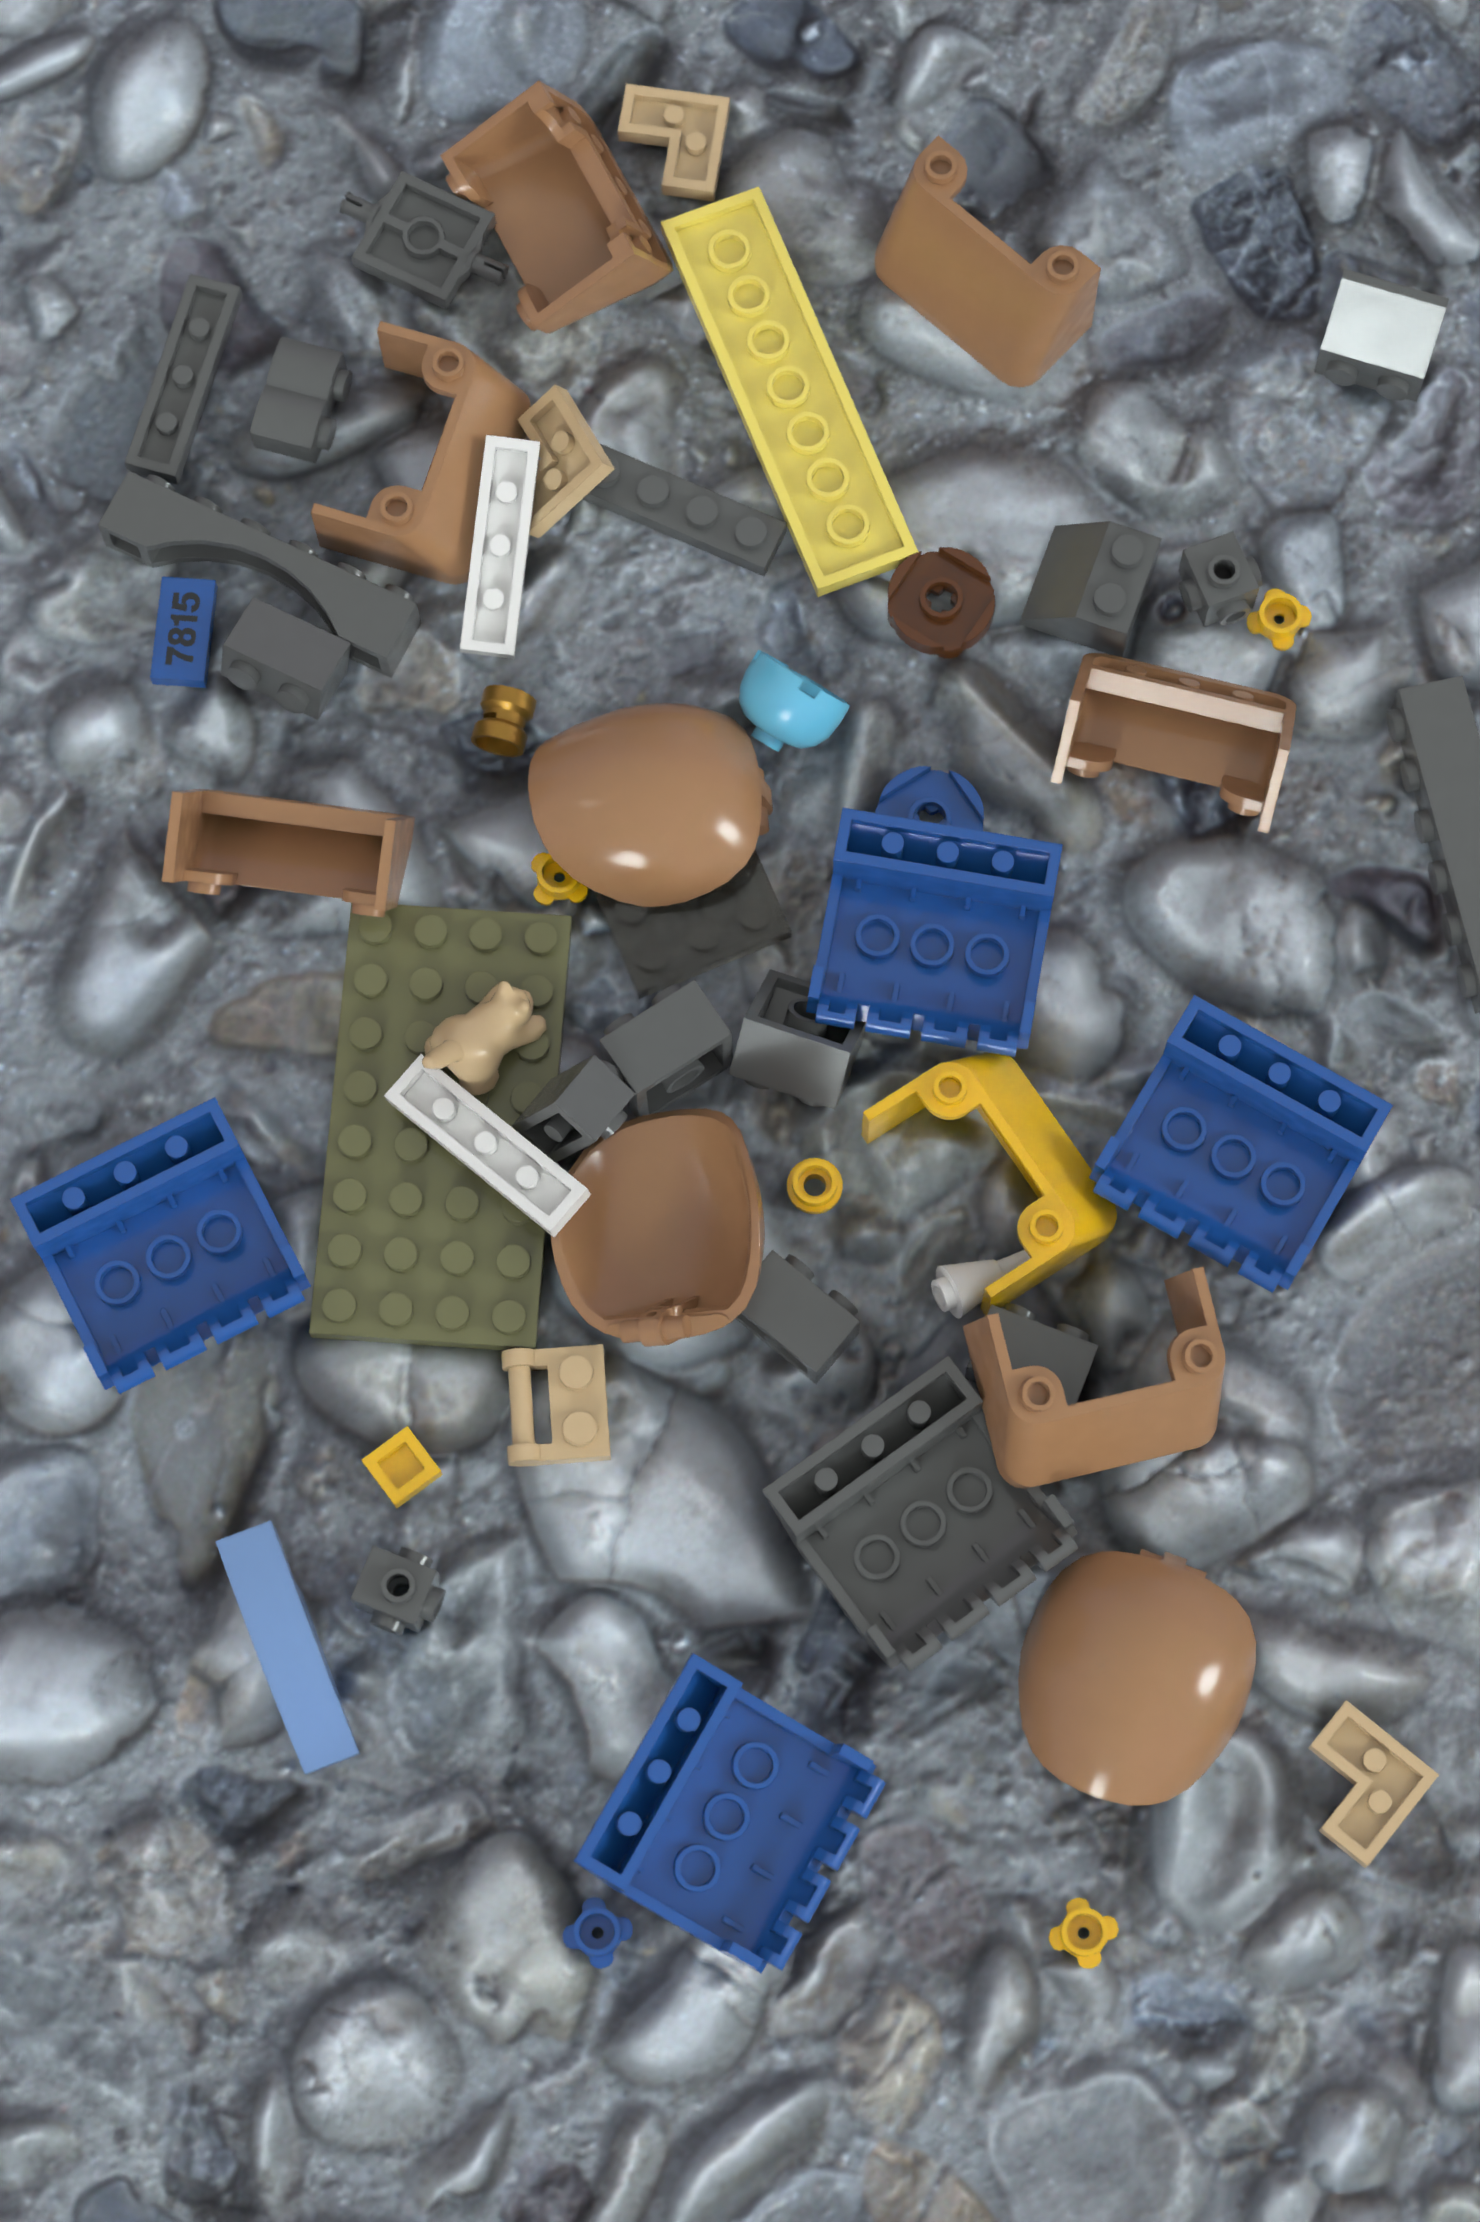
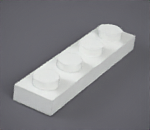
M486 435L460 642V652L515 658L540 441Z
M420 1054L384 1095L386 1100L546 1232L555 1237L591 1196L589 1190L441 1069L424 1068L422 1065L424 1056Z

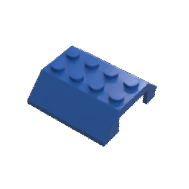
M842 808L833 857V874L816 965L813 966L806 1012L815 1013V1023L854 1029L855 1022L861 1021L866 1022L865 1032L906 1039L910 1038L911 1030L922 1032L920 1041L965 1048L966 1040L978 1041L977 1051L1015 1057L1017 1048L1028 1050L1063 844Z
M1194 995L1168 1038L1163 1055L1116 1135L1110 1137L1094 1164L1089 1179L1097 1183L1093 1189L1094 1193L1126 1211L1129 1210L1133 1203L1142 1208L1137 1216L1138 1218L1176 1239L1179 1238L1182 1231L1191 1235L1188 1246L1225 1267L1229 1266L1232 1259L1239 1262L1242 1266L1238 1274L1273 1293L1277 1285L1288 1290L1393 1105Z
M215 1097L10 1199L34 1249L41 1257L84 1344L83 1349L105 1390L115 1386L118 1393L121 1394L155 1377L156 1375L152 1367L162 1362L167 1371L206 1351L207 1348L204 1340L214 1336L217 1344H220L258 1325L259 1322L255 1316L256 1314L265 1310L270 1319L304 1302L305 1298L301 1291L311 1287Z
M691 1653L573 1862L617 1892L749 1968L762 1973L768 1963L782 1971L802 1936L801 1932L789 1926L791 1919L794 1916L809 1924L831 1884L829 1879L818 1873L821 1865L823 1864L835 1871L839 1870L860 1832L858 1827L847 1821L850 1813L867 1819L886 1782L873 1775L877 1766L873 1764L874 1761L845 1743H832L742 1689L743 1683L696 1654Z

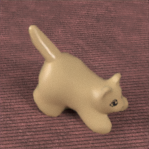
M507 981L499 982L469 1012L448 1017L434 1029L432 1035L425 1042L424 1049L426 1055L422 1059V1065L426 1069L436 1070L446 1066L457 1076L459 1085L473 1096L488 1093L495 1087L499 1079L498 1068L503 1056L512 1049L538 1040L547 1029L546 1020L541 1015H532L534 1002L530 992L512 987Z

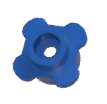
M592 1897L584 1901L582 1905L583 1913L579 1915L575 1924L569 1925L564 1929L563 1941L569 1949H579L589 1956L593 1967L604 1969L613 1963V1953L621 1941L631 1938L633 1926L627 1917H617L607 1910L605 1902L601 1898ZM596 1927L602 1928L604 1932L603 1936L599 1939L592 1936V1931Z

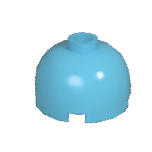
M759 649L746 669L740 684L739 702L742 712L756 726L751 736L777 752L780 751L784 743L804 749L814 747L823 742L838 727L851 706L805 675L799 674L789 668L787 664Z

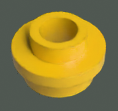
M805 1159L797 1163L788 1175V1197L797 1209L805 1213H825L831 1210L841 1198L843 1191L841 1174L832 1163L825 1159ZM811 1179H818L824 1183L826 1188L822 1194L812 1196L805 1191V1183Z

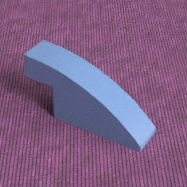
M271 1520L215 1541L258 1659L304 1774L313 1773L360 1755L304 1595L295 1583L279 1535Z

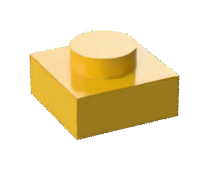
M408 1426L361 1460L396 1509L443 1475L440 1468Z

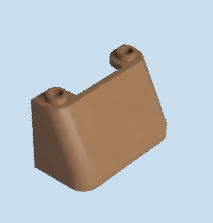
M537 81L440 155L450 173L446 176V181L452 192L456 196L466 201L470 200L495 214L496 225L494 229L525 284L517 292L520 302L516 305V309L523 322L531 330L536 331L538 329L547 334L555 332L655 285L673 272V265L666 250L591 117L576 101L545 83Z
M938 135L916 159L876 247L874 264L876 274L888 288L1000 381L1012 387L1030 386L1038 381L1092 326L1101 268L1079 250L1064 245L1050 247L1032 264L1025 260L952 200L966 184L968 168L963 156Z

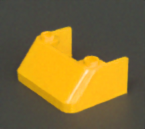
M984 1052L938 1064L863 1112L861 1136L869 1144L925 1107L934 1116L945 1120L959 1119L977 1109L1038 1196V1200L1023 1210L1017 1224L1018 1240L1030 1259L984 1288L980 1309L985 1316H987L991 1304L1000 1308L1004 1307L1005 1303H1010L1104 1242L1114 1229L1117 1219L1115 1204L1093 1192L1097 1183L1089 1179L1092 1172L1091 1168L1021 1068L1010 1056Z

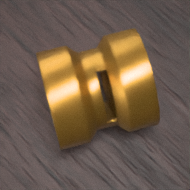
M489 685L485 687L480 702L481 708L484 711L483 719L475 723L471 742L476 747L495 755L505 757L521 756L524 754L527 742V734L523 729L526 723L533 719L537 705L536 699L525 691L505 685Z

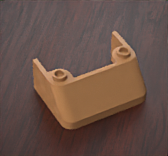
M380 321L377 334L384 367L424 378L425 383L432 391L454 398L422 490L401 485L384 488L372 500L366 518L314 503L311 516L319 546L440 582L462 584L468 582L486 435L526 440L527 435L517 419L531 407L530 400L522 389L464 345Z
M1088 653L1082 658L1069 700L1051 782L1062 784L1066 767L1074 775L1096 778L1100 772L1111 770L1113 762L1220 787L1219 795L1228 802L1227 807L1231 811L1245 816H1257L1260 813L1258 831L1269 833L1290 752L1297 706L1292 700L1276 693L1110 654Z
M211 789L172 791L162 882L188 881L187 891L209 895H220L221 885H241L339 898L342 901L352 903L351 913L385 917V911L396 908L398 905L413 839L415 817Z
M1204 1267L1194 1268L1164 1280L1178 1334L1170 1342L1167 1350V1364L1172 1380L1170 1382L1067 1405L1062 1384L1051 1370L1037 1365L1012 1370L998 1313L987 1315L963 1326L979 1396L983 1400L982 1408L996 1465L1000 1475L1007 1483L1017 1488H1032L1204 1446L1212 1439L1217 1429L1226 1356Z

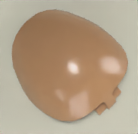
M653 703L617 709L574 725L546 740L536 749L529 766L528 792L534 824L543 845L553 860L573 879L595 892L619 902L640 907H659L686 902L709 893L729 882L747 864L756 848L758 836L769 832L768 816L773 812L771 788L765 782L764 770L758 767L751 739L745 729L732 717L710 709L677 703Z
M707 1108L679 1109L643 1115L624 1122L609 1138L604 1140L600 1136L589 1148L583 1150L568 1173L589 1190L591 1196L555 1237L551 1236L554 1261L562 1286L571 1305L589 1325L604 1334L621 1338L623 1343L641 1342L644 1347L670 1345L683 1338L703 1335L718 1330L737 1318L746 1309L758 1283L765 1243V1226L762 1198L755 1169L742 1133L734 1121L722 1112Z
M1141 1549L1139 1554L1101 1551L1082 1556L1064 1568L1047 1588L1028 1626L1020 1654L1018 1685L1021 1722L1034 1755L1060 1781L1093 1797L1128 1806L1154 1805L1168 1801L1188 1790L1209 1769L1237 1730L1250 1694L1256 1665V1639L1251 1621L1237 1599L1232 1597L1226 1590L1206 1579L1207 1572L1186 1565V1558L1166 1551L1163 1556Z

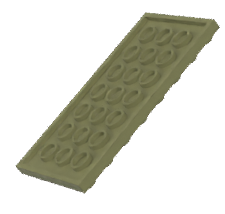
M351 903L309 1334L311 1338L503 1351L514 1348L537 1349L547 1232L393 1107L384 1095L420 1054L426 1055L424 1049L425 1042L441 1022L456 1014H466L478 1005L499 982L507 981L512 987L530 992L534 1002L532 1015H541L546 1020L547 1026L546 1031L538 1040L512 1049L505 1054L498 1068L499 1079L495 1087L488 1093L474 1096L512 1127L547 1083L560 1074L572 916L397 905L396 908L385 911V917H375L351 913ZM446 1066L441 1068L445 1074L459 1084L457 1076Z

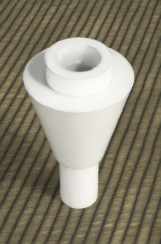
M1022 1250L997 1261L991 1259L940 1265L936 1268V1279L931 1282L935 1301L943 1312L950 1311L953 1316L960 1319L982 1302L984 1288L1029 1260L1030 1257L1025 1250Z

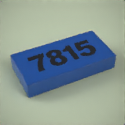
M162 576L150 673L152 684L207 688L218 591L216 580Z

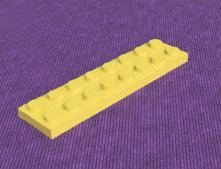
M755 187L661 221L662 235L783 518L787 523L789 532L817 597L896 569L907 557L917 553L918 549L760 187Z

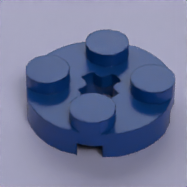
M931 766L914 767L894 777L884 787L875 813L920 820L918 813L926 810L931 816L939 812L944 818L939 824L983 831L984 807L973 785L958 773L950 770L949 774L941 770H931Z

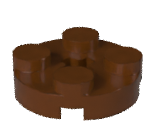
M939 547V552H927L921 555L920 551L910 555L896 568L889 582L888 621L890 626L902 641L917 651L929 655H938L944 659L958 657L965 649L974 646L984 637L993 621L995 595L987 569L971 554L952 547ZM944 591L952 594L950 604L953 608L951 610L937 612L931 609L932 603L927 599L930 594L940 596Z

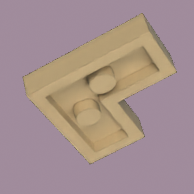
M626 84L618 126V140L668 147L662 180V195L714 202L730 111V97Z
M556 384L517 419L529 440L540 441L539 457L541 459L538 462L530 535L538 539L615 469L569 392Z
M1347 1700L1308 1747L1354 1785L1318 1831L1366 1868L1439 1774Z

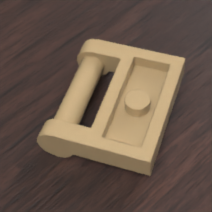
M603 1344L545 1349L514 1348L501 1352L502 1370L508 1372L512 1430V1445L507 1447L509 1466L525 1467L611 1460ZM548 1370L552 1443L549 1444L535 1443L531 1371Z

